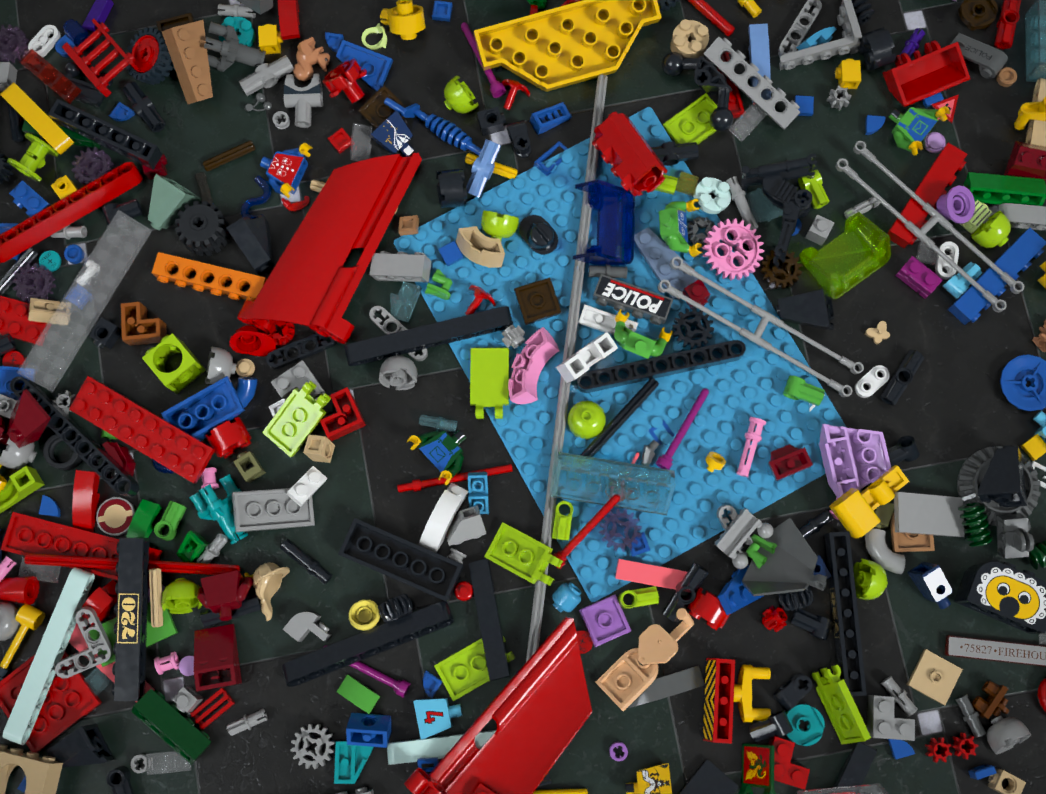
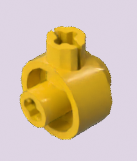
M398 0L396 7L391 9L384 8L381 11V23L389 25L390 32L401 35L403 40L415 39L417 33L425 29L423 7L413 5L412 0Z

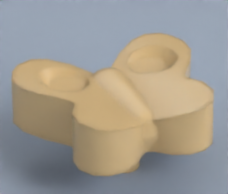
M880 321L876 328H868L865 331V335L872 338L875 344H879L882 339L890 337V333L886 331L887 324L885 321Z

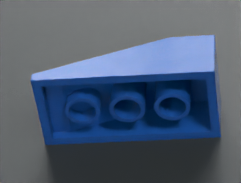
M226 376L161 414L166 421L202 441L206 438L207 434L211 435L210 431L226 421H231L245 410L230 378Z

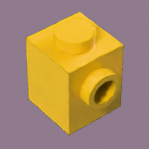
M265 24L264 26H258L259 47L261 51H266L265 54L281 53L280 43H283L277 25Z
M846 59L841 61L839 67L835 70V78L838 79V86L840 88H858L861 82L860 60Z
M67 175L58 178L51 185L60 199L78 190L74 182Z

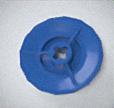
M1033 355L1018 356L1009 361L1002 370L1000 379L1002 393L1006 399L1018 409L1026 411L1044 409L1046 407V361L1041 357ZM1028 380L1031 382L1029 387L1025 385Z

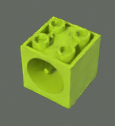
M173 333L163 337L160 344L150 348L145 353V356L142 357L165 387L176 394L206 371L205 367L185 343ZM175 353H182L181 365L175 371L166 373L165 363L167 359Z

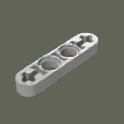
M807 0L778 49L779 57L797 51L796 47L803 41L822 8L820 0ZM812 5H815L816 7L813 9L812 13H808L810 7H812ZM806 18L809 24L802 25L799 20ZM791 33H798L800 35V39H793L791 37ZM788 44H791L790 50L785 53L784 50Z
M374 306L371 308L369 313L371 320L386 335L407 330L383 307ZM382 311L381 315L385 319L384 323L379 317L375 319V312L380 313ZM389 323L397 325V329L394 332L387 331ZM423 349L422 356L419 354L415 356L416 352L407 354L416 361H423L426 359L428 351Z

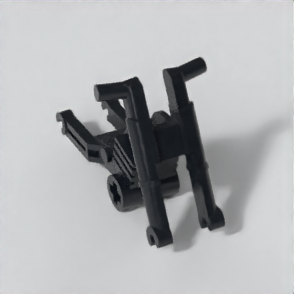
M810 154L805 158L761 165L757 168L749 169L748 166L742 167V191L747 193L749 186L762 185L763 194L773 203V206L783 210L781 234L774 251L775 257L773 258V265L776 268L779 267L778 260L781 263L785 262L790 240L795 232L797 219L806 217L809 214L812 203L810 191L805 189L798 191V187L787 181L803 177L808 179L814 178L815 172L812 171L817 166L816 154Z

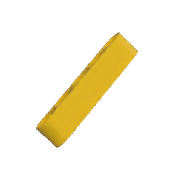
M14 82L0 94L60 155L74 144L72 139Z

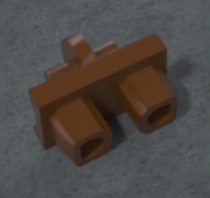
M986 681L982 690L989 696L986 701L977 696L972 701L973 707L978 711L981 718L989 719L992 714L998 717L1001 712L1008 714L1009 709L1005 707L1008 700L1004 698L1008 688L1004 685H997L991 681Z

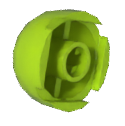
M456 75L446 84L444 89L446 100L444 103L449 110L453 109L457 113L462 114L468 113L478 107V102L474 104L472 100L475 99L474 94L464 81L461 83L458 81L460 77Z
M483 210L481 226L483 231L490 235L491 238H498L501 241L502 238H509L514 235L519 224V218Z
M997 211L988 217L989 220L982 223L971 234V238L982 247L993 248L996 245L1001 247L1009 240L1007 236L1011 231L1010 221L1005 214Z
M583 400L576 403L570 409L567 424L570 431L576 437L592 439L597 437L604 429L606 416L599 404Z
M861 559L860 563L856 562L853 566L856 598L863 600L878 598L888 584L886 572L880 564L871 560Z
M178 578L167 585L161 599L163 611L167 608L171 614H185L193 612L191 608L197 606L198 609L201 608L202 604L197 599L199 586L185 578Z

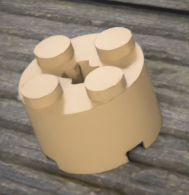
M682 20L673 31L670 45L671 51L681 54L683 58L704 57L703 53L706 51L709 42L708 28L698 21Z

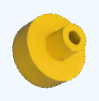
M709 452L705 458L708 464L707 470L713 472L715 469L722 470L726 464L724 457L716 452Z

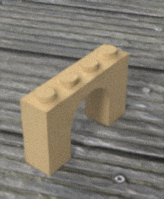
M0 744V794H5L9 776L16 766H20L26 775L25 794H56L63 763L55 761V757L43 756L41 758L39 753L27 752L25 754L23 749H7V745Z

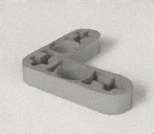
M86 606L81 608L75 617L88 648L63 658L57 663L55 672L60 678H69L104 663L113 654V647L96 611L92 607ZM84 613L90 614V618L88 620L86 618L82 619L81 616ZM93 629L97 630L100 634V637L98 639H92L89 635V631ZM101 649L107 650L105 656L100 654L96 658L94 657ZM82 655L87 656L89 664H81L79 657ZM74 662L75 666H72L68 672L61 669L63 666H69Z

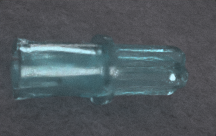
M421 415L419 424L436 428V431L445 430L456 433L458 421L444 419L441 416L437 418Z

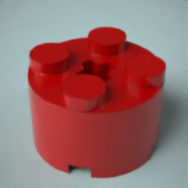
M240 417L234 418L236 421L234 423H231L230 420L222 423L210 431L212 435L207 434L205 436L211 447L216 449L215 454L217 457H224L226 459L235 453L233 450L239 447L243 449L251 444L250 439L252 437Z
M700 587L696 592L695 600L687 607L690 609L689 614L698 620L701 617L707 620V625L715 630L719 627L723 628L730 614L726 615L717 596L709 591H706L705 594L702 593L703 588Z

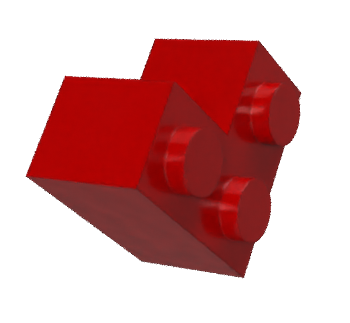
M348 387L330 395L337 413L320 420L327 438L331 442L366 426Z
M776 736L771 737L768 745L774 746V780L805 790L810 769L791 763L795 742Z

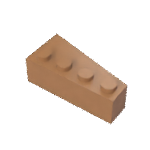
M200 20L162 31L187 104L213 97L207 49H204L206 43L204 21Z

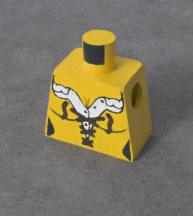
M669 763L637 771V782L625 783L626 794H672Z

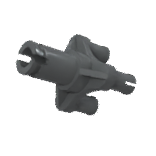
M211 21L208 33L225 37V40L222 42L206 37L205 41L213 45L205 43L204 49L213 50L222 55L218 58L208 54L209 66L224 72L234 61L253 67L263 64L266 51L262 52L259 51L260 49L240 44L233 26L228 25L226 27Z

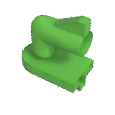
M437 269L432 280L442 284L440 288L428 283L425 294L449 300L451 294L448 291L452 285V280Z
M753 534L751 537L753 543L747 549L746 554L753 559L757 568L760 569L767 561V557L757 551L762 547L774 554L777 544Z

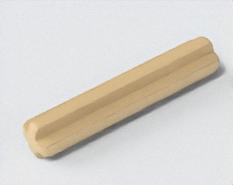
M152 568L149 570L151 626L161 627L163 626L161 601L162 575L160 568Z

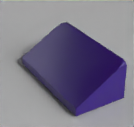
M95 0L82 28L92 32L98 29L92 20L95 19L99 24L101 22L104 23L114 5L113 1Z

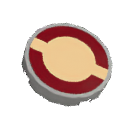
M121 497L107 499L100 505L97 511L96 521L98 527L104 533L111 536L126 534L136 510L132 503Z

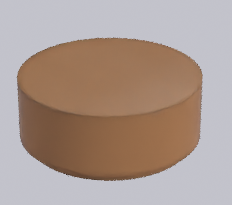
M1010 67L1002 68L997 74V82L1003 87L1013 85L1017 79L1016 71Z

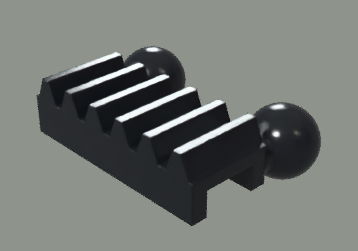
M74 62L68 63L65 66L67 74L63 77L65 82L62 88H58L57 91L64 97L99 108L105 96L93 84L73 78L79 75L80 68ZM102 73L101 75H99V77H100V76L103 77V76H105L107 73ZM113 79L108 83L107 88L113 84Z

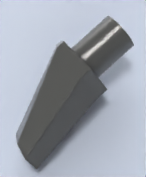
M655 440L648 446L644 445L641 467L644 471H647L652 459L656 455L654 450L659 444Z

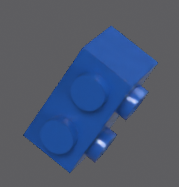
M23 180L9 193L15 198L13 202L21 209L25 207L27 209L25 213L30 217L51 206Z

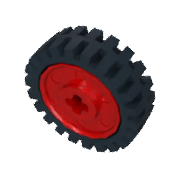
M151 27L144 28V30L141 29L139 34L136 33L134 35L135 40L131 39L130 43L132 45L127 47L130 54L136 59L134 63L139 69L136 71L130 64L126 68L129 74L136 80L150 85L159 84L160 81L163 82L165 80L164 76L168 77L170 75L168 71H172L173 67L171 64L173 62L162 31Z

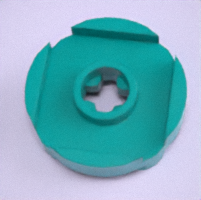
M226 17L221 25L226 27L228 25L233 26L235 31L241 34L237 35L240 44L250 47L253 45L255 31L250 21L243 17ZM219 36V40L223 42L225 37Z
M797 704L786 712L793 727V731L786 734L790 741L795 742L797 745L811 746L821 739L825 722L823 716L816 708L806 704ZM800 720L808 721L807 730L799 729Z

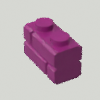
M913 256L895 275L915 292H919V295L924 299L943 280Z

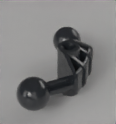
M677 52L668 53L662 60L663 71L669 76H677L683 70H695V83L708 95H718L717 108L710 115L711 126L717 131L729 129L733 124L734 118L732 112L728 109L729 95L732 92V88L728 85L726 77L717 70V67L712 62H708L703 56H699V58H683Z

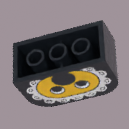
M1008 562L977 564L965 571L954 599L955 603L1026 633L1045 634V581L1036 578L1033 572L1015 569L1016 566Z

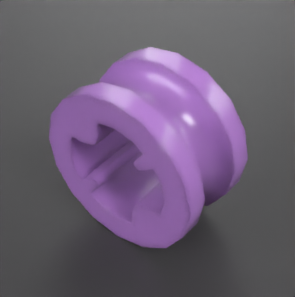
M618 741L610 746V756L615 761H623L627 757L628 750L624 743ZM618 746H621L624 754L622 756L619 754L620 757H616L613 751L615 747L618 749Z

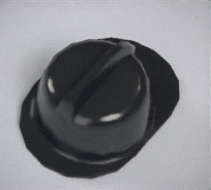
M529 215L520 222L519 234L533 251L544 255L556 249L558 235L544 218L537 215Z

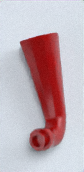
M35 576L3 578L0 582V600L33 604L39 593L40 585L38 578Z

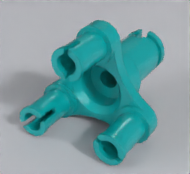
M229 474L219 480L228 494L227 498L223 500L218 499L210 484L189 498L196 507L199 518L217 520L232 545L239 541V539L241 540L246 537L248 533H235L232 493L242 491L240 488H237Z

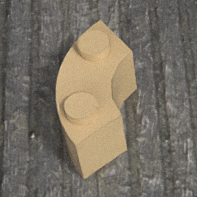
M477 226L458 228L456 244L465 257L476 264L488 268L502 267L505 252L500 239L485 236L479 231Z

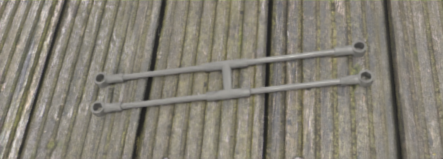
M856 142L853 147L854 152L862 154L867 160L873 162L922 206V209L931 216L920 229L910 220L905 219L858 177V174L848 166L846 159L841 158L838 160L835 166L838 171L844 172L852 180H856L904 223V226L921 242L929 247V249L932 248L970 282L992 304L995 312H1002L1007 306L1006 302L1002 299L998 300L992 293L980 286L926 235L937 222L947 231L952 232L997 272L1000 278L1010 286L1012 293L1019 294L1024 290L1023 282L1015 281L1008 273L1003 272L952 227L953 225L929 203H925L876 159V156L866 148L865 142ZM839 163H843L845 167H841ZM1015 285H1018L1020 290H1017ZM997 303L1002 305V309L997 307Z
M674 257L670 261L672 269H679L690 276L693 275L748 307L752 312L762 317L755 332L752 333L683 295V292L671 286L668 280L659 282L658 290L660 292H667L678 299L681 298L738 331L740 335L755 344L776 353L821 379L828 386L837 390L841 397H848L852 394L853 391L849 385L843 386L833 379H828L773 347L772 344L762 339L761 336L768 322H771L839 360V363L850 368L853 374H859L864 370L862 363H855L844 356L836 354L788 326L784 321L755 304H750L695 272V269L683 263L680 257ZM674 260L678 261L679 266L674 264ZM662 283L666 284L667 289L662 288ZM855 365L858 366V371L855 370Z

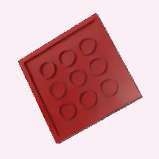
M66 651L64 652L62 659L69 656ZM35 655L0 681V707L8 718ZM74 662L69 666H63L61 669L68 672L72 666H75ZM81 672L65 679L55 674L33 730L26 742L31 752L39 753L102 703Z

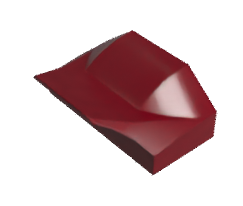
M107 441L102 445L106 452L129 475L133 476L136 463L128 448L117 442Z
M790 444L772 451L771 459L768 462L775 481L813 466L805 447L796 448Z

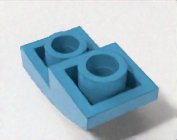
M835 27L822 29L804 40L796 48L802 50L827 43L833 38L832 34L837 29Z
M487 472L468 473L469 508L478 505L480 514H489Z

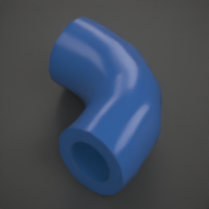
M238 377L235 391L243 408L250 403L255 395L257 378Z

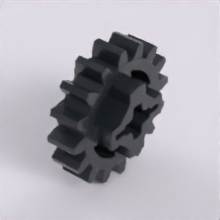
M696 307L693 308L692 312L688 308L685 309V314L679 312V318H675L673 321L676 324L672 325V329L676 330L673 333V337L678 336L677 343L682 341L683 348L690 345V350L693 349L694 345L697 348L701 347V343L707 345V339L711 340L712 335L710 333L714 331V328L710 327L713 324V320H707L709 315L706 314L704 316L701 310L696 312ZM692 326L696 327L694 332L690 330Z

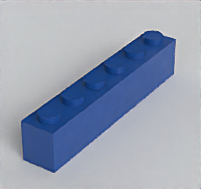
M1029 228L994 264L1016 280L1019 277L1017 273L1020 270L1024 272L1032 264L1030 260L1033 257L1037 259L1045 251L1043 247L1046 245V241L1033 229ZM991 267L976 280L980 286L994 296L999 297L1006 291L1004 286L1007 283ZM971 285L948 311L966 325L969 321L974 323L981 316L979 312L983 308L985 310L988 309L992 304L982 296L983 294Z

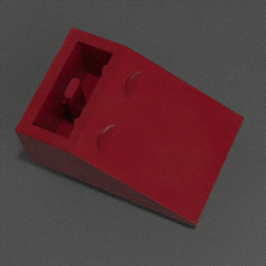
M234 624L195 631L194 679L196 691L242 684Z

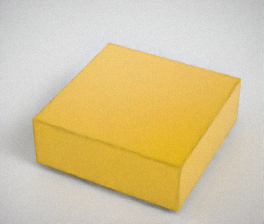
M1038 434L1021 445V448L1032 461L1037 460L1046 453V443Z

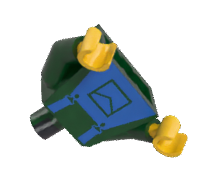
M437 430L418 436L412 435L406 441V443H414L410 448L411 450L416 449L420 445L418 447L419 450L441 473L438 480L441 478L447 479L445 485H448L451 478L461 470L464 452L459 444L466 439V436L460 430L451 437L445 430L442 432Z

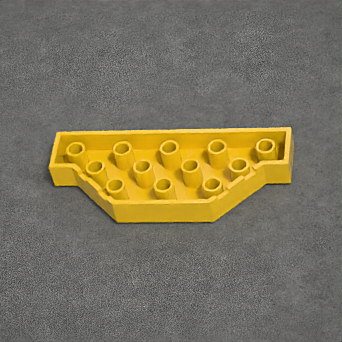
M583 0L474 30V38L483 71L502 66L541 90L548 92L598 78L599 75L615 73L641 27L658 23L662 17L657 0Z

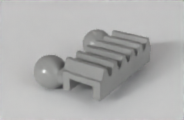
M744 508L735 517V520L730 523V526L725 529V532L720 535V538L715 541L714 545L732 559L735 568L744 569L748 565V558L743 553L737 554L738 549L756 528L760 537L769 538L773 534V527L769 523H762L748 509Z

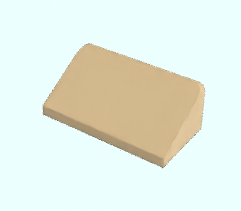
M30 298L29 321L68 325L70 303Z

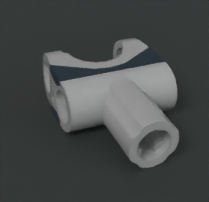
M319 73L313 74L311 83L303 88L295 85L293 74L286 75L284 105L285 108H295V125L297 127H310L311 107H323V89Z

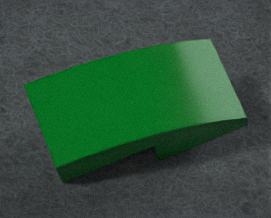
M142 499L132 518L126 537L148 538L154 529L152 523L162 509L160 505Z

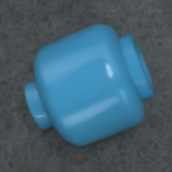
M571 582L569 584L562 583L552 594L553 606L559 612L573 611L581 602V591Z

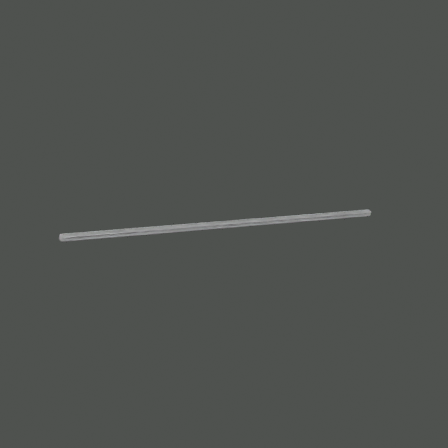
M599 75L597 79L563 362L575 352L599 151L593 146L592 142L595 140V127L603 121L608 80L606 75ZM562 376L560 379L541 543L550 548L571 382L566 383ZM548 566L544 572L546 575L548 574ZM538 579L535 583L526 662L539 648L546 584Z

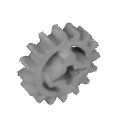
M308 724V730L303 726L301 727L302 733L296 732L294 734L297 740H291L295 747L290 750L291 752H296L293 759H300L299 766L306 763V769H309L311 765H313L314 769H317L318 763L324 766L326 765L325 759L328 761L332 759L329 753L335 752L331 745L336 742L330 741L333 734H326L327 727L321 730V724H317L315 728L313 724ZM311 732L318 733L322 737H314L313 734H311ZM302 739H303L304 745H303V748L301 749V748H300V744H301V741H302ZM311 743L317 744L315 749L310 750ZM326 743V750H325V753H323V752H322L323 744ZM305 755H310L315 760L307 759Z

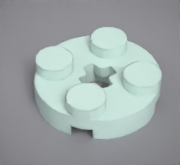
M705 177L694 189V199L699 200L700 209L708 214L720 213L727 208L731 201L729 184L716 178ZM708 193H713L716 197L712 199Z

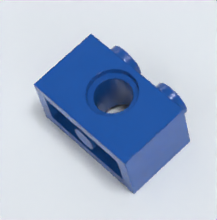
M351 713L346 728L347 745L387 748L392 732L391 716Z

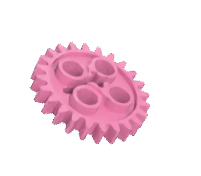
M727 219L724 223L720 221L717 224L718 227L714 225L711 228L712 231L707 233L709 238L703 240L708 245L702 247L703 250L707 251L703 257L709 258L706 264H712L710 271L716 269V276L723 273L722 279L729 275L730 281L735 276L737 280H740L742 275L746 278L749 276V273H754V268L760 266L757 261L763 260V257L759 254L764 252L763 249H759L764 244L763 242H758L761 235H754L757 229L751 231L750 223L744 226V220L737 224V219L732 220V222ZM727 233H731L734 240H729ZM743 243L748 245L749 251L743 249ZM717 248L723 250L724 256L718 254ZM733 259L739 261V267L733 264Z

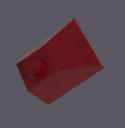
M27 389L23 390L11 413L7 432L10 440L18 448L38 441L51 419Z

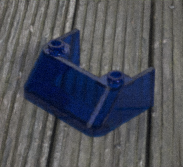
M601 180L576 184L575 189L588 192L590 207L598 210L597 246H589L585 254L574 255L573 260L592 265L631 264L634 259L635 196L629 190L626 191L622 187Z

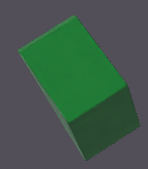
M190 530L176 555L183 562L196 563L209 543L198 532Z

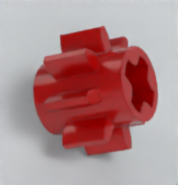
M772 605L762 613L764 615L762 623L768 630L774 628V631L778 632L787 625L785 622L787 615L782 608L778 607L775 609Z
M960 732V737H952L954 742L950 747L956 750L955 756L962 754L963 759H968L970 754L976 756L974 752L975 747H979V745L974 744V736L970 735L966 738V734ZM967 743V747H964V749H962L961 746Z
M931 737V742L924 745L928 748V752L925 755L933 756L932 761L936 763L939 758L942 762H947L946 757L948 755L952 756V753L949 752L951 744H944V738L942 737L938 738V742L935 738ZM937 746H940V747H941V749H939V753H940V754H938V753L935 752V751L938 750V747H937Z

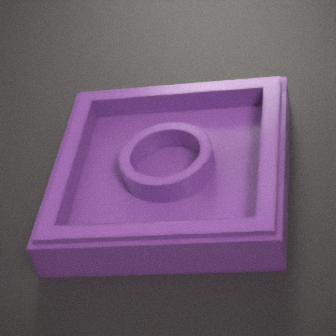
M616 594L579 610L594 647L631 632Z

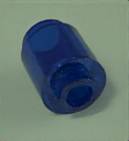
M70 19L63 25L64 33L76 46L90 36L78 21Z

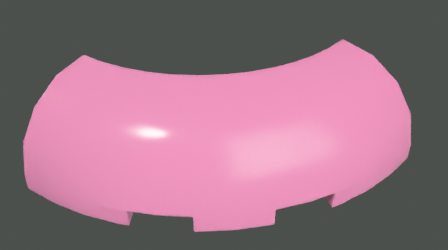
M544 327L536 331L525 342L527 345L520 354L517 353L514 359L512 376L508 382L509 397L513 403L529 404L538 400L537 382L539 375L548 360L560 351L555 340Z

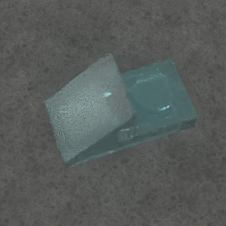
M403 282L398 295L390 294L391 315L395 319L409 322L422 288L419 285Z

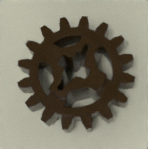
M773 250L770 251L769 255H765L763 258L765 261H762L760 265L764 268L761 269L760 273L765 274L763 280L768 279L769 286L773 283L775 284V289L779 285H781L782 289H785L786 285L792 287L793 282L797 283L799 280L798 276L802 274V271L799 270L802 264L797 263L800 257H793L794 251L789 254L787 250L784 263H781L780 260L777 261L779 262V268H784V270H779L773 265V258L775 257ZM770 262H772L771 265L773 266L771 270H769ZM793 267V275L791 276L790 269Z

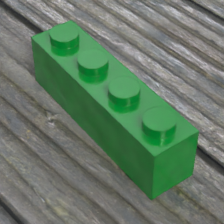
M968 172L963 186L970 190L975 202L978 200L981 203L990 204L1013 203L1042 206L1046 199L1044 179Z

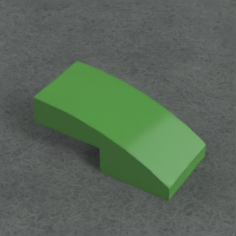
M348 674L337 690L340 695L368 714H370L380 698V695Z

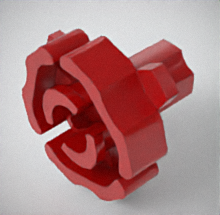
M355 59L347 60L330 71L322 82L328 91L331 92L329 94L331 97H336L343 90L350 102L354 103L365 95L356 80L365 76L367 71L366 69L362 70Z

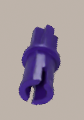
M916 28L913 31L910 39L906 40L901 54L906 53L911 58L914 51L918 50L919 43L925 35L922 29L919 34L917 33L920 28Z

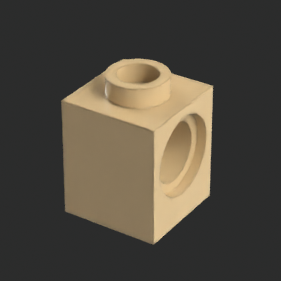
M308 435L303 453L312 461L330 463L335 445L326 436Z
M998 768L995 769L996 774L989 776L988 787L1000 794H1021L1026 784L1025 781ZM1006 778L1008 786L1003 789L1002 781Z

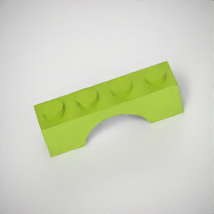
M25 466L9 476V481L4 490L0 492V514L45 485L36 469Z

